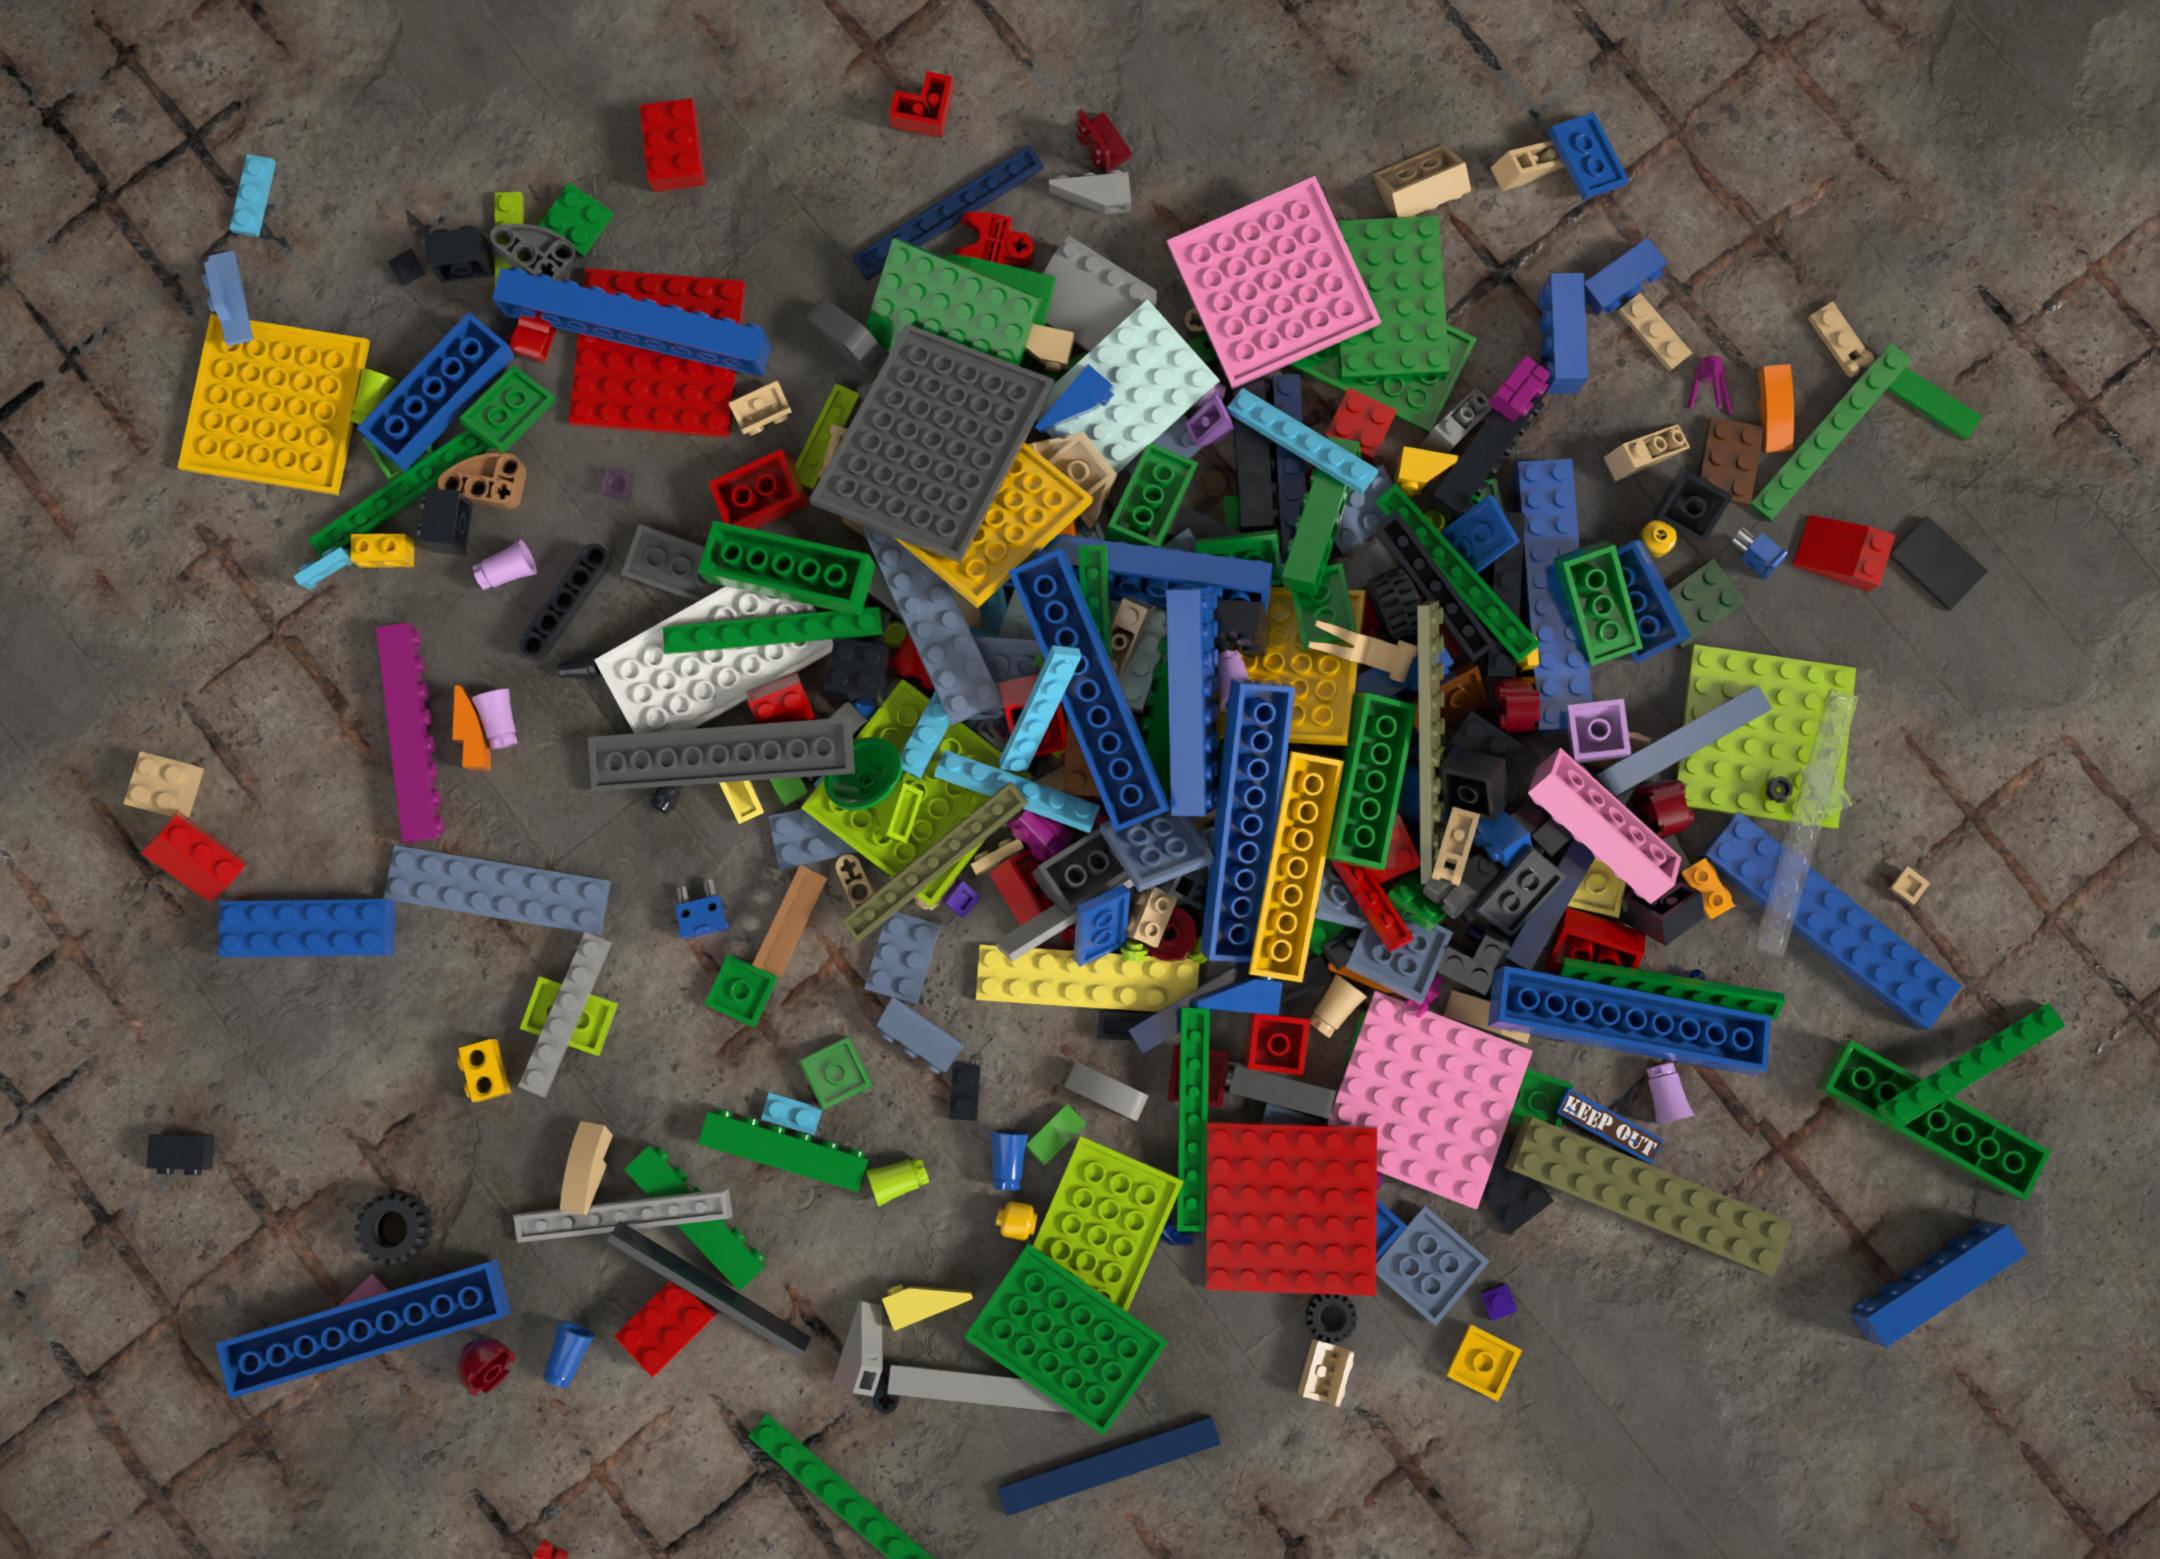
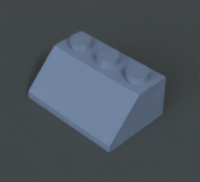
M894 997L890 1000L876 1025L881 1029L879 1035L891 1043L896 1039L904 1044L902 1048L904 1052L915 1059L920 1055L927 1060L925 1066L937 1074L941 1070L947 1073L965 1044Z

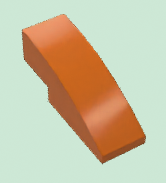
M1791 364L1764 366L1758 372L1761 394L1758 405L1761 426L1764 427V452L1792 451L1794 438V398Z
M455 685L452 740L463 743L462 767L468 770H491L489 740L486 739L485 731L471 699L472 697L467 689L460 685Z

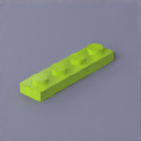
M522 192L495 193V226L524 224V196ZM498 237L495 239V241L500 245H506L509 243V241L504 237ZM519 254L517 258L524 262V254ZM496 255L495 287L501 268L511 269L509 265Z
M835 383L795 464L803 487L812 491L815 490L821 479L817 476L819 469L823 467L831 437L829 433L830 426L837 425L846 428L861 398L859 393Z

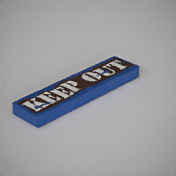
M1567 1087L1554 1113L1650 1165L1653 1164L1664 1142L1663 1139Z

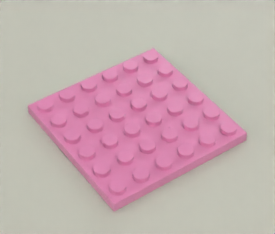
M1316 176L1167 240L1168 248L1232 389L1381 324L1379 315Z
M1374 991L1333 1103L1330 1118L1326 1124L1377 1126V1172L1477 1209L1532 1050L1430 1011H1426L1420 1018H1417L1415 1016L1418 1012L1416 1006L1411 1004L1409 1007H1406L1404 1001Z

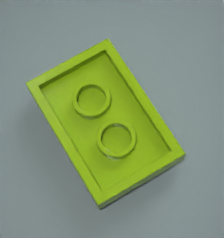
M538 977L520 1029L540 1036L562 986L561 983L544 977ZM590 994L568 1046L600 1056L619 1003Z

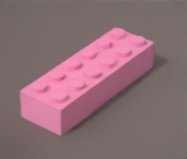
M1559 748L1537 767L1528 791L1534 803L1544 807L1551 814L1555 822L1565 826L1575 840L1586 845L1596 859L1606 863L1617 878L1624 880L1632 887L1637 896L1644 898L1651 904L1675 885L1681 857L1564 750Z

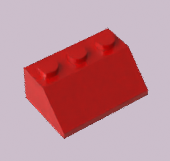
M178 809L141 851V854L209 903L225 890L246 866V859Z
M1031 848L1007 859L989 873L1020 926L1055 905L1045 896L1032 876L1033 871L1044 861L1035 858L1031 853Z
M1567 907L1556 928L1546 968L1559 971L1565 957L1637 969L1645 954L1646 935L1637 929Z

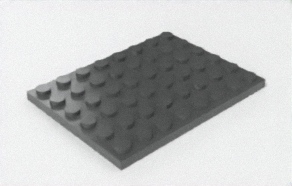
M906 323L813 491L810 503L961 564L1054 386V379Z

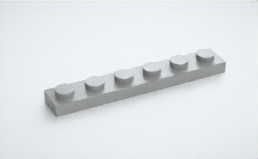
M588 932L584 933L518 1087L542 1097L547 1096L612 942Z

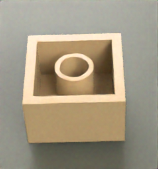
M140 751L123 804L170 817L178 809L187 817H190L204 769Z

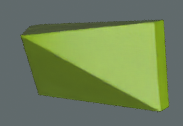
M900 782L887 798L875 805L883 835L907 844L924 791Z

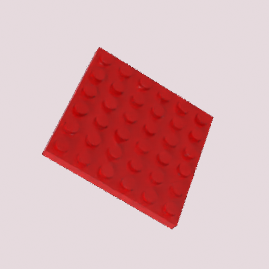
M590 268L585 270L584 288L589 289V286H595L605 290V293L615 295L616 292H621L629 295L634 300L650 299L659 306L675 305L681 307L684 312L693 314L694 311H701L708 314L709 318L720 320V317H726L734 320L736 324L741 325L746 285L744 281ZM578 333L568 423L570 426L730 438L732 409L728 401L734 399L736 371Z
M1208 1121L1206 1290L1376 1296L1377 1126Z

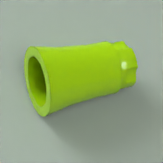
M362 368L360 384L352 408L354 412L350 421L360 425L396 388L399 381L384 374Z
M921 1157L911 1161L907 1159L892 1165L866 1170L878 1207L900 1195L918 1189L919 1185L929 1183Z

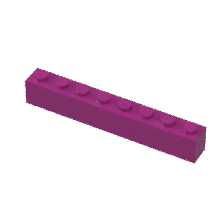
M410 623L376 627L402 842L415 844L441 840V832L445 831L443 817L439 816L438 805H441V794L435 785V778H438V769L436 763L432 761L431 752L435 750V744L432 735L429 736L428 725H431V714L425 705V698H428V689L426 683L422 681L421 672L425 671L423 657L419 656L418 646L422 643L419 630H416V627Z

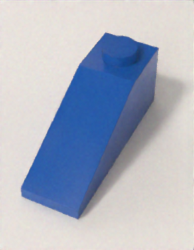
M1088 364L1037 423L1035 428L1042 433L1096 410L1100 405L1105 407L1115 394L1112 391L1115 387Z
M1258 975L1257 978L1246 977L1192 998L1191 1005L1200 1008L1278 1015L1282 982L1271 977Z

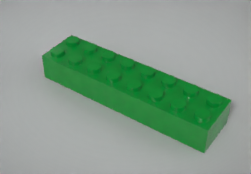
M1841 1040L1815 1089L1892 1131L1877 1110V1107L1923 1079L1852 1040ZM1953 1096L1894 1132L2014 1200L2027 1201L2052 1152Z

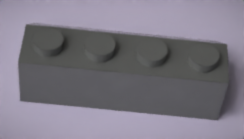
M1100 828L1045 861L1032 873L1045 896L1067 914L1075 910L1083 901L1091 900L1128 876L1100 832Z

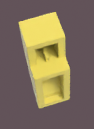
M751 781L720 783L739 824L764 813Z

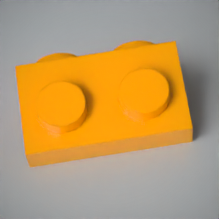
M1706 858L1696 861L1689 868L1682 871V875L1688 885L1702 892L1704 911L1709 919H1713L1735 906L1730 892L1725 886H1722L1717 877L1716 869Z

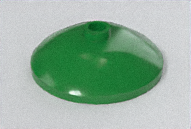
M868 737L854 741L855 773L825 775V792L836 806L849 811L868 809L882 802L895 789L901 778L903 763L899 751L891 742L885 739Z

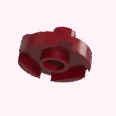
M1174 906L1165 931H1170L1172 927H1175L1176 938L1168 942V937L1163 933L1158 947L1146 944L1151 955L1164 962L1186 960L1194 951L1199 938L1197 922L1188 912Z

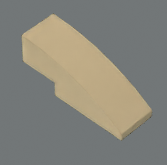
M580 1121L564 1174L560 1202L561 1211L587 1216L607 1166L603 1158L613 1136L605 1125Z

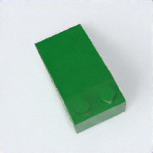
M947 254V259L1042 297L1033 324L1045 326L1056 282L1055 277L974 257Z
M1153 443L1147 445L1108 524L1104 541L1125 542L1139 546L1150 545L1155 548H1161L1198 466V462Z
M1601 541L1553 558L1561 589L1590 666L1642 649L1640 635L1615 544Z

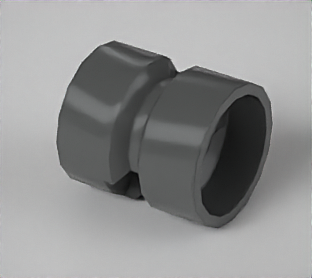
M1431 878L1422 892L1434 903L1440 902V908L1452 919L1459 916L1476 895V891L1464 881L1460 882V885L1457 886L1451 884V881L1442 878L1440 881Z

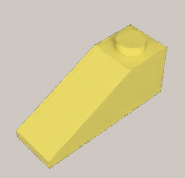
M900 1284L886 1290L888 1295L884 1296L882 1301L892 1327L896 1331L974 1298V1294L972 1291L918 1286L903 1288V1285Z

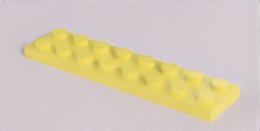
M980 945L976 1000L1160 1012L1198 989L1199 963H1195V959L1164 962L1154 956H1145L1144 961L1132 962L1124 960L1123 954L1108 953L1079 967L1074 961V951L1033 948L1016 960L1011 961L998 950L997 946Z

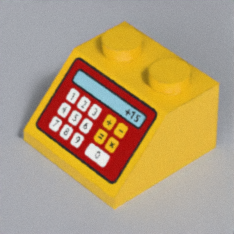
M1404 446L1397 459L1393 485L1396 484L1408 498H1412L1414 495L1419 496L1449 474L1456 464L1458 456Z

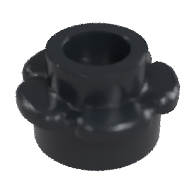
M1773 777L1766 783V796L1770 800H1775L1776 803L1786 802L1787 798L1793 793L1792 785L1785 777ZM1776 788H1781V792H1777Z

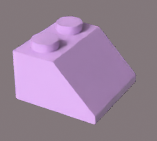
M1624 699L1567 706L1570 757L1577 763L1627 758L1631 754Z

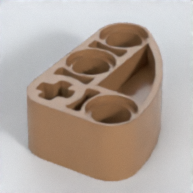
M487 453L463 460L449 468L439 477L438 487L439 489L448 490L451 482L458 481V487L455 490L460 491L473 504L511 510L520 504L526 478V468L515 455ZM517 464V468L513 473L506 474V469L509 465ZM480 485H485L484 492L481 495L475 496V489ZM508 490L510 492V496L505 495V499H503L501 497L502 494H507Z

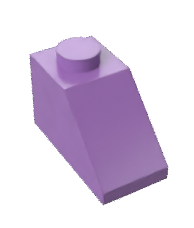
M1219 395L1214 396L1185 423L1196 447L1220 443L1234 430L1231 419Z

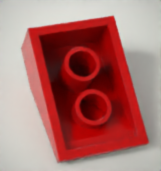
M1808 515L1792 566L1870 592L1880 585L1896 535L1871 526Z

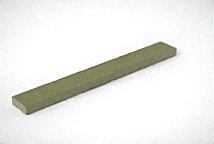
M1010 781L840 921L856 943H859L1028 805L1029 802L1015 784Z

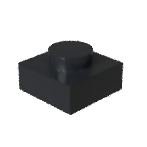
M411 248L388 261L402 286L426 274Z

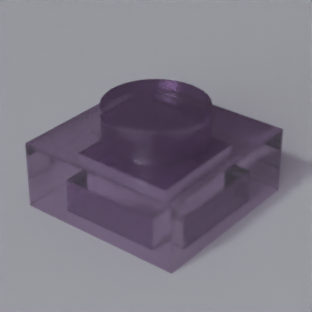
M607 467L601 490L602 495L629 501L635 474Z

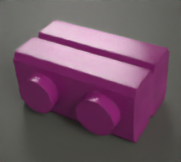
M1527 355L1523 356L1488 402L1489 405L1496 411L1501 412L1511 422H1515L1519 415L1525 417L1534 406L1530 402L1533 397L1540 398L1549 385L1546 383V380L1550 376V372L1537 365Z
M1021 809L1007 822V825L1012 829L1014 837L1024 841L1031 848L1032 855L1044 862L1060 853L1073 837V834L1062 823L1025 809Z

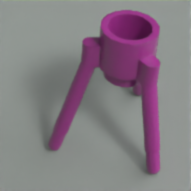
M1719 356L1701 358L1700 367L1694 368L1695 378L1688 407H1694L1700 379L1703 378L1704 382L1713 383L1717 409L1722 407L1721 387L1727 414L1732 415L1724 368L1722 367V358Z

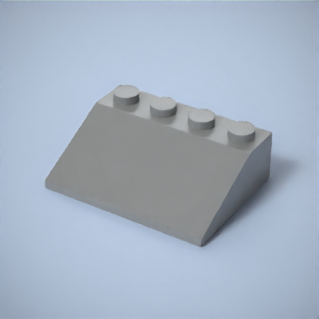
M1069 235L1052 256L1043 273L1056 278L1045 324L1051 328L1073 332L1075 337L1074 343L1089 352L1147 299L1154 307L1157 305L1156 290Z

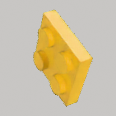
M1469 1323L1445 1375L1498 1402L1522 1350Z

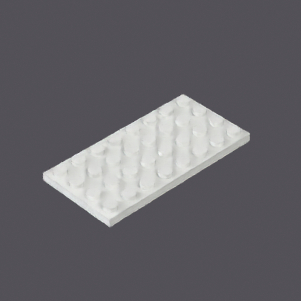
M725 586L594 659L634 734L696 729L748 700L746 691L798 672L831 654L834 642L833 640L666 655L664 653L662 627L817 613L813 605Z

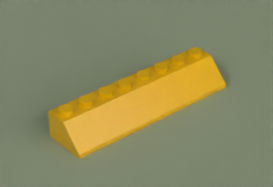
M1290 751L1249 974L1302 982L1344 761Z

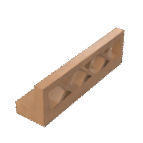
M802 865L799 866L752 964L753 966L782 978L828 878Z

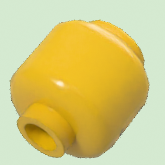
M1654 520L1649 522L1640 531L1638 540L1643 541L1650 557L1660 558L1675 546L1677 537L1673 526L1662 520Z
M1009 1201L1005 1209L999 1208L996 1225L1001 1226L1000 1232L1003 1237L1025 1241L1029 1235H1034L1038 1213H1034L1032 1205Z

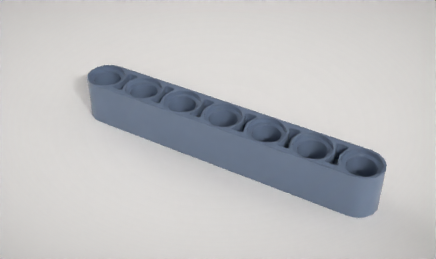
M1759 685L1607 768L1596 776L1601 785L1616 797L1773 708Z

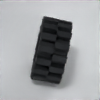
M1316 1294L1312 1300L1310 1299L1308 1308L1305 1311V1320L1308 1329L1316 1338L1324 1343L1335 1344V1342H1343L1346 1337L1349 1338L1352 1335L1351 1332L1356 1328L1355 1324L1358 1321V1316L1356 1315L1355 1306L1348 1297L1336 1294ZM1328 1306H1335L1342 1313L1340 1324L1334 1328L1324 1326L1320 1319L1322 1310Z

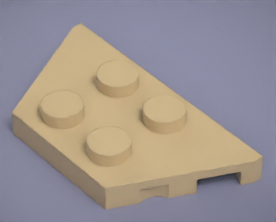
M1084 432L1028 444L1093 497L1092 504L1079 515L1090 529L1097 524L1117 473Z

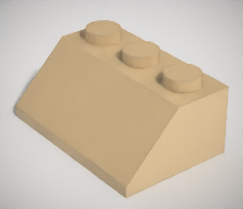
M1445 144L1372 174L1389 213L1395 218L1414 217V215L1425 210L1437 208L1441 203L1459 199L1463 194L1471 191L1466 163Z

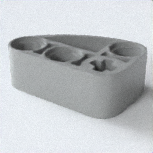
M1076 1061L1064 1084V1087L1135 1121H1138L1149 1097Z

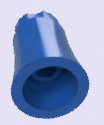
M992 1130L990 1135L992 1144V1177H994L993 1187L999 1190H1019L1029 1133L1015 1130Z
M558 1322L554 1343L543 1375L545 1381L553 1386L568 1388L595 1334L575 1323Z

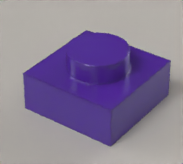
M957 879L941 901L958 916L964 918L980 896L962 880Z
M1507 1284L1480 1293L1490 1321L1518 1312Z

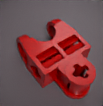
M966 212L962 215L961 223L973 229V232H976L980 237L973 245L965 246V248H954L953 255L974 257L1018 267H1025L1033 261L1035 254L1033 241L1026 233L1012 231V217L990 212ZM1020 247H1025V249L1021 250V253L1016 252L1020 250Z

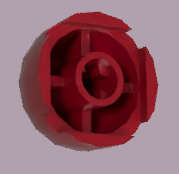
M483 1338L470 1342L464 1346L458 1360L457 1374L459 1381L473 1396H478L477 1392L481 1390L486 1394L507 1377L510 1371L505 1368L509 1365L510 1361L514 1364L515 1354L506 1345L494 1338Z

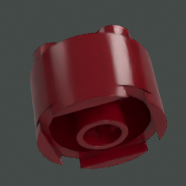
M1535 676L1500 678L1499 682L1493 683V697L1498 699V709L1494 710L1495 726H1499L1505 733L1538 730L1539 726L1534 724V721H1540L1539 690H1533L1532 683H1537Z
M1665 778L1634 789L1633 794L1638 793V799L1633 801L1635 816L1659 838L1684 831L1688 828L1689 823L1694 822L1693 811L1687 806L1684 797L1686 794L1685 786L1680 780L1674 781L1671 778Z

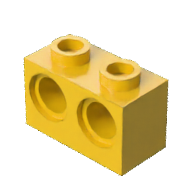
M351 534L350 561L360 568L414 567L415 541L406 534Z
M489 1039L458 1048L460 1053L457 1056L458 1066L461 1071L465 1072L467 1082H464V1089L467 1097L471 1098L472 1102H481L511 1093L497 1039ZM478 1050L484 1054V1061L479 1066L473 1060L474 1054ZM485 1077L491 1081V1088L486 1093L480 1087L481 1080Z

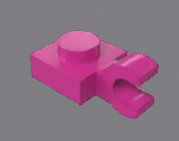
M1436 973L1423 1003L1420 1005L1408 999L1405 1002V1006L1409 1007L1411 1004L1416 1006L1418 1012L1415 1016L1420 1018L1428 1010V1003L1430 1004L1441 993L1437 988L1445 980Z

